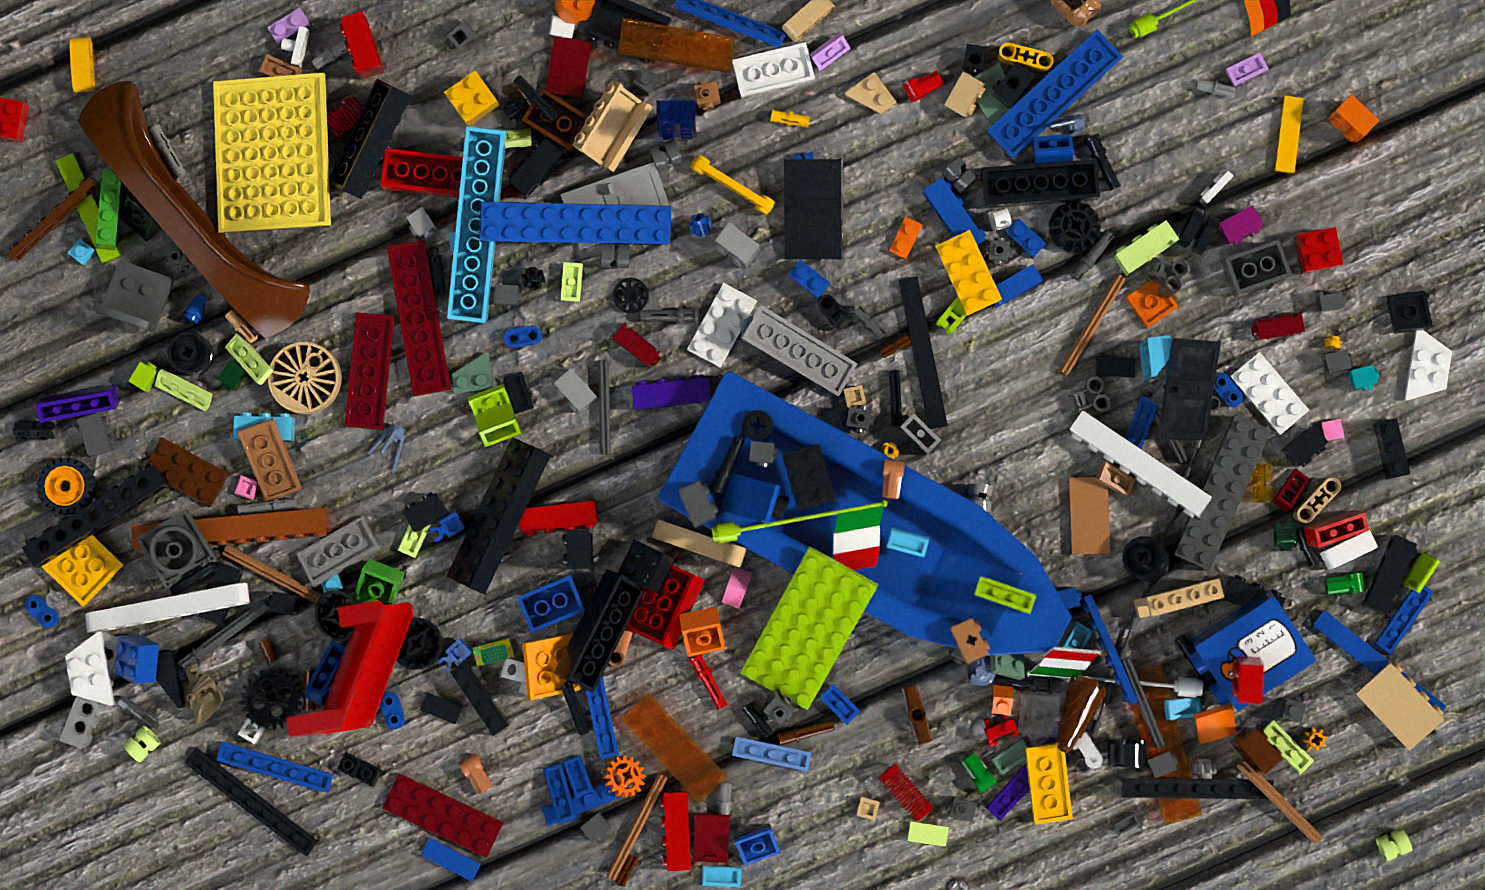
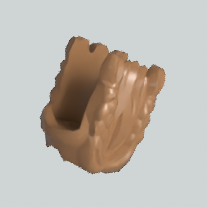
M1050 0L1051 4L1071 25L1079 27L1086 26L1087 21L1094 17L1101 7L1099 0H1082L1084 4L1072 10L1063 0Z

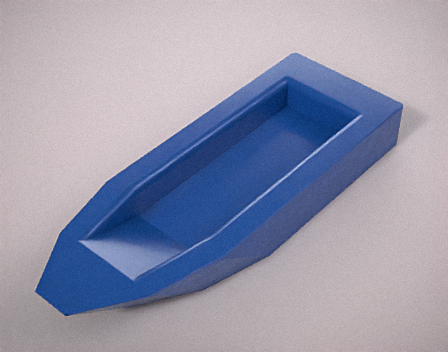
M728 371L723 375L659 493L658 498L662 504L690 518L678 490L698 481L701 482V485L705 483L707 487L711 485L715 477V470L720 468L733 437L737 436L745 440V443L730 475L734 473L780 486L779 493L789 497L787 508L780 520L883 502V500L887 501V506L883 508L880 522L879 555L876 566L853 570L879 584L864 613L910 637L957 649L959 648L950 627L972 618L973 621L977 620L982 631L979 632L981 638H985L990 647L987 650L988 655L1048 652L1051 648L1058 645L1072 616L1038 558L980 505L905 465L903 478L900 482L899 499L882 497L884 460L894 459L733 372ZM753 410L766 412L773 422L771 434L762 441L750 440L742 431L743 418ZM757 417L754 424H749V426L755 428V434H757L759 428L766 427L760 424L759 417ZM751 441L774 443V448H778L777 460H773V464H768V467H759L757 463L749 462ZM820 444L836 501L798 512L782 454ZM729 480L724 487L723 495L708 489L710 495L707 498L709 502H714L718 513L715 514L716 519L702 524L706 528L711 530V527L716 526V524L734 521L735 525L739 524V528L764 524L720 510ZM838 514L740 532L741 536H737L738 540L732 542L794 575L809 547L833 559V536ZM771 517L769 522H775L780 520ZM896 528L929 537L925 557L887 548L891 529ZM980 576L1035 594L1036 598L1031 613L1028 614L975 596ZM968 635V640H966V643L974 645L973 641L976 640V638Z

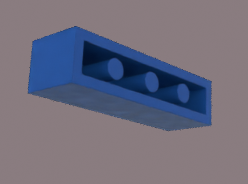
M941 177L922 191L923 196L952 237L970 230L977 246L985 242V232L980 226L977 228L973 222L975 218L970 211H965L962 199L958 195L955 197L951 191L953 187L948 180L944 181Z

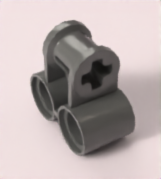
M1154 257L1151 260V268L1145 276L1148 280L1159 284V292L1163 297L1170 298L1181 289L1182 282L1180 279L1187 274L1188 265L1183 260H1176L1170 264L1162 258Z
M1096 376L1089 378L1085 384V389L1068 395L1069 398H1072L1075 413L1091 408V406L1096 412L1100 413L1108 410L1111 404L1109 397L1099 394L1104 387L1101 378ZM1093 380L1099 383L1097 391H1093L1089 387L1090 382ZM1102 398L1106 401L1104 409L1097 407V399Z

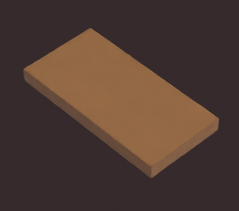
M274 418L237 431L265 502L302 489Z
M1096 477L1068 478L1071 555L1110 554L1108 487L1095 480Z

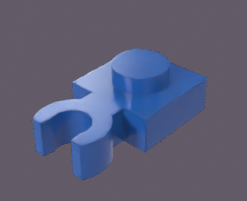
M454 512L439 521L441 527H433L429 532L438 531L439 537L435 538L434 541L439 542L445 534L450 538L466 528L457 512Z
M459 638L445 651L448 656L440 658L438 664L446 661L448 667L444 671H449L453 668L454 662L457 666L460 665L473 651L462 638Z

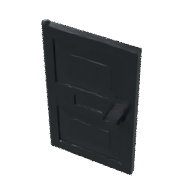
M843 158L784 159V259H844Z
M1172 338L1166 383L1163 385L1164 396L1158 438L1206 441L1221 346L1220 340Z

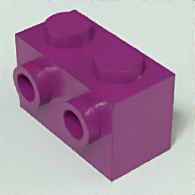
M1252 205L1220 222L1217 229L1226 245L1232 243L1235 246L1244 241L1242 237L1248 234L1252 237L1260 233L1259 228L1264 225Z

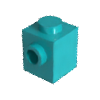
M1374 365L1347 372L1352 390L1361 388L1362 392L1374 389L1373 385L1378 383L1379 373L1377 368L1374 369Z

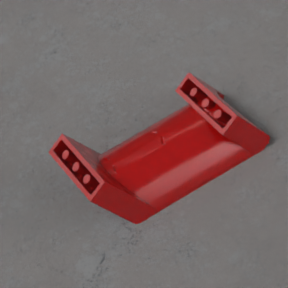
M372 601L338 608L340 627L353 628L325 705L321 712L287 717L289 737L328 735L368 728L373 724L413 618L411 603L383 605L382 601Z

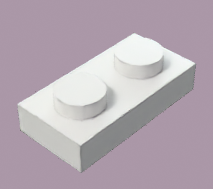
M1229 171L1224 175L1220 173L1213 180L1216 184L1212 188L1208 186L1200 194L1202 198L1199 202L1203 206L1208 204L1233 175Z

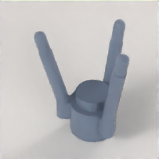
M1081 114L1058 117L1053 121L1058 123L1050 125V128L1066 125L1067 129L1072 131L1070 133L1072 137L1079 135L1080 130L1085 129V121Z
M394 423L387 427L385 432L367 452L371 454L386 436L388 439L380 450V454L384 453L391 440L396 443L399 440L392 464V473L395 472L401 448L406 438L403 435L406 430Z

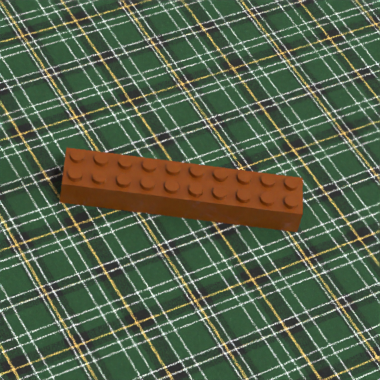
M327 508L195 519L210 547H212V543H216L219 546L231 545V541H235V544H248L252 539H254V542H269V538H274L277 541L289 540L288 536L303 539L308 538V534H312V537H325L327 533L332 532L330 509ZM161 523L131 525L132 549H138V552H143L137 542V538Z

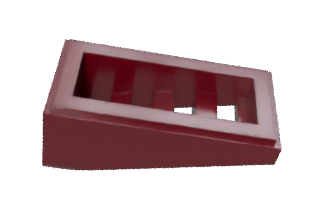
M1294 469L1273 498L1272 503L1288 512L1311 479L1297 469ZM1295 477L1296 479H1298L1299 481H1301L1303 484L1300 485V484L1297 483L1295 480H1293V478ZM1289 484H1291V485H1293L1295 488H1297L1298 491H1296L1295 489H1293L1292 487H1290ZM1286 490L1287 492H1289L1290 494H1292L1294 497L1292 498L1291 496H1289V495H1288L1287 493H1285L1284 491Z

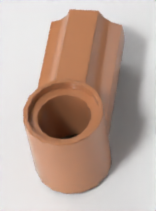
M884 460L882 497L899 499L904 461Z
M624 631L614 653H620L621 661L615 664L610 659V665L618 667L624 663L632 632Z
M476 753L459 762L462 772L470 779L478 795L493 787Z

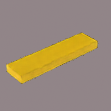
M1284 96L1274 170L1276 172L1295 173L1304 98Z

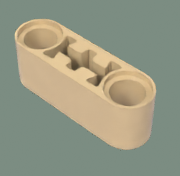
M811 0L782 26V30L793 42H796L828 15L835 5L830 0Z
M1336 478L1324 479L1294 510V519L1298 523L1312 521L1340 491L1341 484ZM1329 481L1334 484L1332 492H1329L1326 488V484ZM1322 494L1326 495L1319 499L1320 504H1315L1312 507L1308 506L1316 501L1314 497H1319ZM1302 509H1305L1308 512V517L1306 520L1300 517V511Z

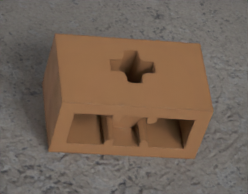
M970 618L950 627L966 664L989 654L987 650L990 647L985 638L982 639L979 634L982 630L977 620L973 621ZM968 635L976 638V640L973 641L974 645L966 643V640H968Z

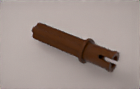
M827 721L797 730L793 728V730L778 733L777 737L780 746L796 741L799 743L800 739L834 731L835 726L833 721Z

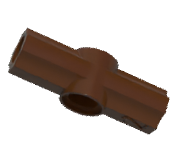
M918 685L902 688L901 691L916 745L933 741ZM915 709H919L922 712V717L919 720L912 718V712Z

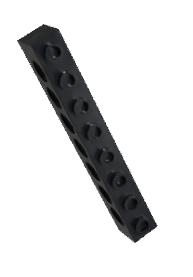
M150 464L140 469L141 472L139 474L128 476L120 486L115 485L111 487L104 496L100 495L92 499L90 505L76 509L75 514L71 517L66 516L59 520V524L55 527L51 526L43 530L41 536L27 540L26 545L22 549L32 566L41 568L169 487L170 485L159 467ZM147 479L148 484L146 488L142 489L140 483L142 480ZM130 489L131 496L130 498L125 499L124 493L126 490ZM110 500H114L115 506L109 510L108 503ZM97 510L98 517L93 520L91 517L92 512ZM80 520L82 527L76 530L75 524ZM61 531H64L66 536L60 541L59 534ZM48 541L49 548L44 551L42 548L43 543Z

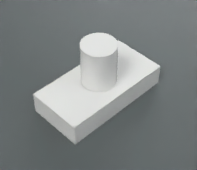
M299 26L296 41L283 38L281 49L293 52L291 64L302 68L310 33L307 28Z

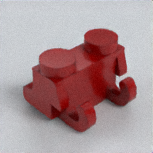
M1002 714L1004 722L990 727L987 718L983 719L986 726L983 730L990 747L998 744L996 740L992 741L993 739L1010 733L1012 738L1019 735L1012 717L1007 718V715Z

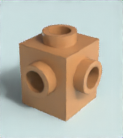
M702 81L697 83V86H694L695 92H691L693 104L697 103L698 108L707 110L714 108L713 105L721 104L717 82L709 83V81Z

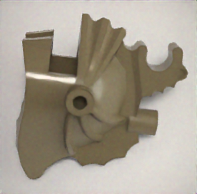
M198 664L186 667L189 681H185L182 684L185 689L184 699L189 710L193 711L195 725L209 719L224 700L215 682L209 676L203 674L202 671L196 672Z

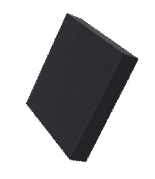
M132 193L128 194L119 218L147 242L152 238L157 222Z
M1425 291L1387 296L1386 300L1394 334L1432 329L1433 324Z

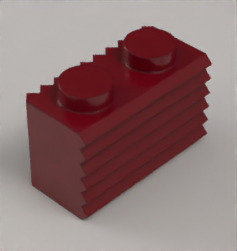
M355 97L346 98L342 101V106L339 109H333L327 113V125L340 141L351 133L363 108Z

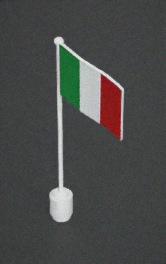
M1053 647L1045 653L1038 665L1031 671L1030 669L1026 671V676L1070 679L1074 675V679H1076L1077 675L1083 673L1092 660L1101 654V651ZM1084 676L1094 681L1115 683V680L1112 678ZM1179 677L1178 680H1175L1174 684L1139 681L1141 685L1174 688V692H1177L1178 696L1195 698L1202 696L1203 681L1198 680V678Z

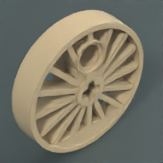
M297 342L284 347L273 358L270 364L273 370L278 363L293 373L273 371L268 377L271 394L286 410L302 415L314 414L327 408L337 397L342 381L341 369L334 355L323 346L311 342ZM308 346L306 358L303 363L300 347ZM315 347L320 350L318 353H312V348ZM296 348L299 366L289 353V350ZM324 352L329 357L327 360H324V358L322 357V354ZM286 354L295 369L279 359ZM318 357L320 360L319 365L312 367L311 360ZM331 362L333 363L335 369L321 372L326 365ZM336 373L335 382L317 378ZM273 374L290 377L291 379L273 382ZM302 375H307V378H309L307 382L303 381ZM316 382L335 386L331 393ZM292 383L282 391L275 387ZM313 387L327 394L329 398L323 402ZM294 388V390L292 391V393L290 394V396H289L288 394H286L287 392H289L290 390H292V389ZM309 389L320 403L315 408L312 406ZM304 390L308 407L302 404ZM299 391L298 400H295L294 397Z

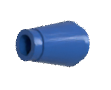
M197 294L183 311V318L193 324L201 321L207 299Z

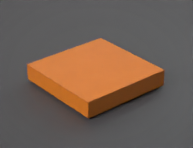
M1150 280L1125 297L1146 329L1179 307L1172 297H1163L1159 292V284Z
M1231 703L1194 714L1197 738L1200 745L1237 734Z

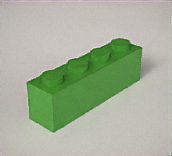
M103 169L95 244L97 249L116 250L122 181L110 169Z

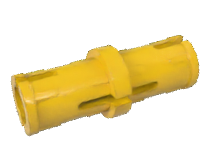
M772 109L770 122L784 123L790 127L795 125L808 128L810 116L793 114V111L787 113Z

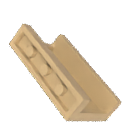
M611 80L605 87L600 100L596 102L591 115L585 120L582 130L576 135L572 146L604 169L614 172L653 107L623 88L621 83Z
M1213 579L1133 600L1139 619L1223 598L1224 594L1220 579Z
M1388 661L1383 669L1365 685L1359 686L1354 692L1410 751L1444 721V718L1441 716L1443 711L1436 704L1432 706L1428 702L1430 698L1423 690L1419 692L1415 688L1417 684L1409 676L1405 678L1401 674L1403 669L1396 662L1392 664Z

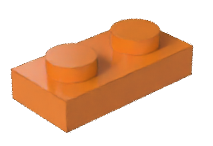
M905 216L889 252L906 260L922 224Z

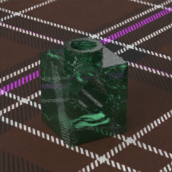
M1296 523L1273 525L1274 548H1280V551H1292V547H1297Z

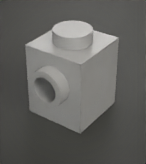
M423 207L406 217L411 224L409 226L410 231L414 236L418 235L421 239L432 236L435 233L434 230L437 229Z

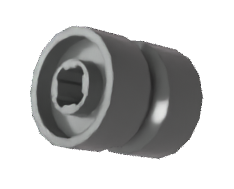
M675 139L665 142L664 146L658 144L650 147L658 171L668 168V164L674 166L683 162Z
M958 157L942 173V176L949 182L953 181V187L961 194L972 184L978 175L972 169H967V164Z
M603 243L602 267L617 265L618 268H629L630 244L619 243L618 246H615L614 243Z

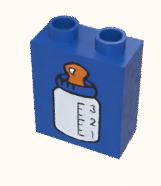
M1270 590L1191 639L1196 651L1188 655L1200 675L1210 670L1217 680V683L1209 688L1219 704L1223 706L1231 702L1237 711L1250 703H1238L1236 697H1233V693H1231V682L1235 681L1234 673H1232V663L1236 662V656L1261 658L1264 664L1263 695L1317 661Z

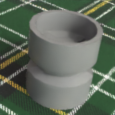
M968 483L967 494L970 496L969 500L980 505L988 513H991L992 502L989 498L992 496L993 485Z

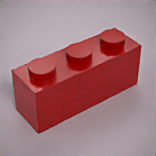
M1356 510L1303 527L1307 545L1317 548L1369 531L1365 512Z

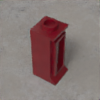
M1302 311L1296 315L1256 320L1251 326L1252 336L1256 337V341L1302 334V332H1305Z
M626 321L613 336L615 342L648 368L651 365L655 366L660 361L661 357L659 355L661 352H656L657 348L631 328L627 329Z

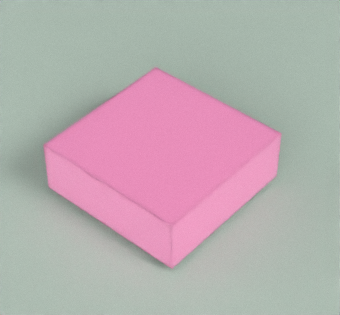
M1340 419L1320 423L1322 434L1328 441L1344 438Z
M240 476L234 493L254 500L259 486L258 482Z

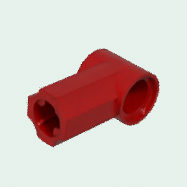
M936 70L919 79H912L902 86L910 102L913 103L925 97L927 93L942 87L944 84Z

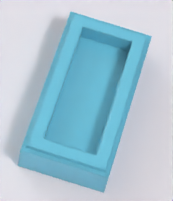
M892 528L887 548L925 557L929 537Z
M1200 697L1164 701L1166 720L1194 717V714L1202 712Z
M703 865L702 885L741 887V867Z

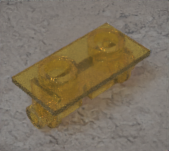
M1257 464L1252 474L1254 503H1271L1273 488L1272 485H1266V482H1272V468H1270V464Z

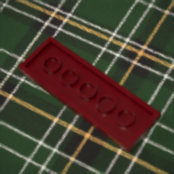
M356 312L345 427L384 430L395 316Z
M401 773L398 774L382 809L485 858L488 857L504 823Z

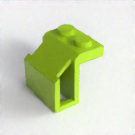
M504 384L467 397L485 447L521 434L518 420L514 415Z

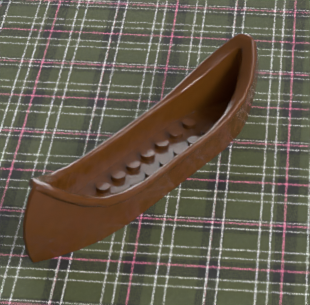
M121 81L110 84L94 94L82 109L77 121L91 143L124 185L207 281L264 338L277 335L290 327L299 318L306 306L310 293L309 285L281 278L265 271L246 258L230 243L223 233H218V227L174 178L161 159L150 137L144 119L138 87L133 82Z

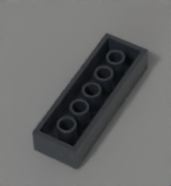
M376 79L329 177L330 184L362 199L368 190L371 178L376 173L379 161L384 157L388 143L393 138L396 126L401 122L403 111L409 105L410 94Z
M1097 159L982 167L980 171L983 209L1056 204L1068 201H1097L1100 198Z
M606 569L554 673L572 684L594 693L645 589L622 574Z

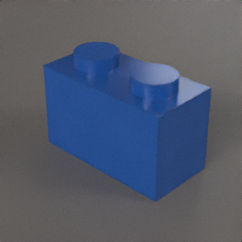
M1072 134L1033 137L1034 163L1073 161Z
M801 259L788 274L792 281L817 300L820 299L830 286L828 280Z

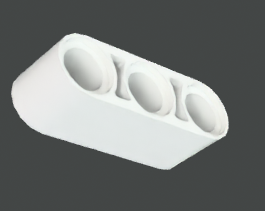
M1369 529L1367 532L1355 535L1320 552V555L1327 570H1331L1376 549L1378 545Z

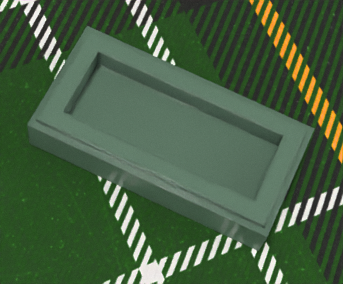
M1023 738L990 759L1001 776L1026 760L1024 747H1028Z

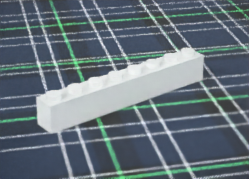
M1084 411L1080 413L1069 429L1073 433L1071 437L1078 442L1085 441L1090 450L1095 453L1097 451L1104 454L1103 458L1111 464L1113 462L1119 464V469L1124 473L1129 474L1131 472L1134 474L1136 481L1142 485L1147 483L1152 487L1151 490L1159 496L1163 494L1168 497L1167 501L1173 506L1177 507L1180 505L1185 509L1183 512L1191 518L1194 516L1199 518L1212 499L1210 495Z

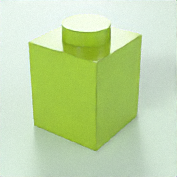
M149 361L146 364L140 362L128 381L149 393L157 379V366Z

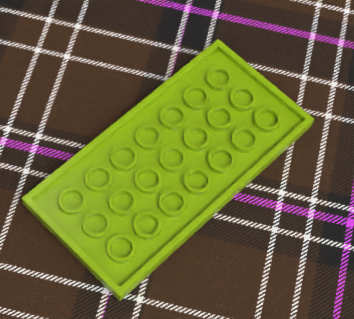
M809 547L740 673L771 691L776 690L782 696L787 695L793 703L808 710L879 584Z

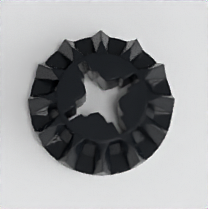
M753 410L747 413L742 421L743 433L748 439L753 441L766 439L773 429L771 417L761 410ZM757 417H759L760 424L766 427L759 428V431L755 434V428L749 426V424H754Z

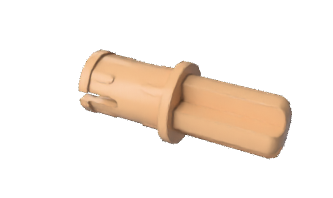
M235 309L225 315V318L235 327V331L240 332L250 344L257 340V335L247 325L248 322L244 321Z

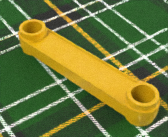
M698 154L691 162L690 168L700 175L705 173L755 204L754 208L767 216L773 209L775 202L763 194L760 197L709 165L711 162L705 157Z

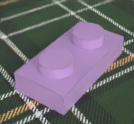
M298 8L270 25L268 29L279 45L282 43L283 38L289 39L296 35L299 26L307 28L311 24L301 8Z
M839 32L809 55L816 68L821 71L850 50V47L844 36Z
M1258 53L1227 68L1225 72L1233 87L1268 71V67L1261 53Z

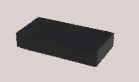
M1097 356L1095 376L1135 378L1136 359Z
M519 372L504 377L515 413L519 414L533 409L534 406L523 373Z
M427 692L420 710L456 724L463 706Z

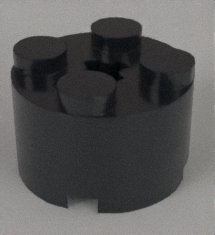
M1108 739V767H1147L1145 740Z

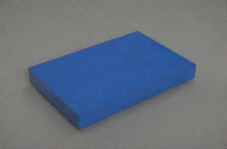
M732 473L720 510L769 524L780 486Z

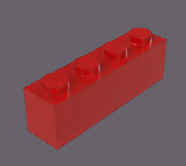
M596 501L526 508L519 522L520 532L525 533L526 536L537 535V531L543 530L545 534L556 533V529L563 528L564 532H566V530L575 529L578 526H583V529H592L595 524H598Z
M688 791L664 792V797H660L661 808H665V816H661L662 828L666 829V836H662V845L666 847L667 855H663V866L667 867V871L691 870Z

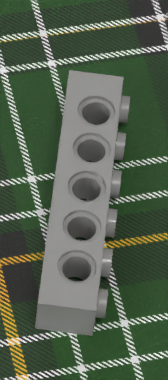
M102 631L105 651L108 649L113 651L112 659H107L111 686H113L114 681L112 678L115 673L114 664L117 656L116 644L118 643V636ZM76 696L59 741L80 749L89 746L93 737L91 735L93 727L96 728L100 719L98 717L100 709L103 710L105 704ZM87 703L92 706L90 714H87L84 710ZM80 721L85 725L83 732L77 729V724Z

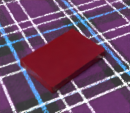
M554 36L545 90L554 95L583 99L592 42Z

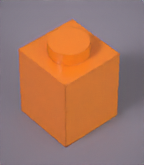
M994 685L991 698V713L1011 715L1013 687Z

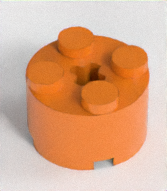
M555 0L554 7L558 16L563 21L576 24L590 17L595 0Z

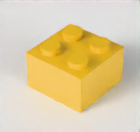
M476 70L444 92L467 126L474 124L499 106L498 101Z

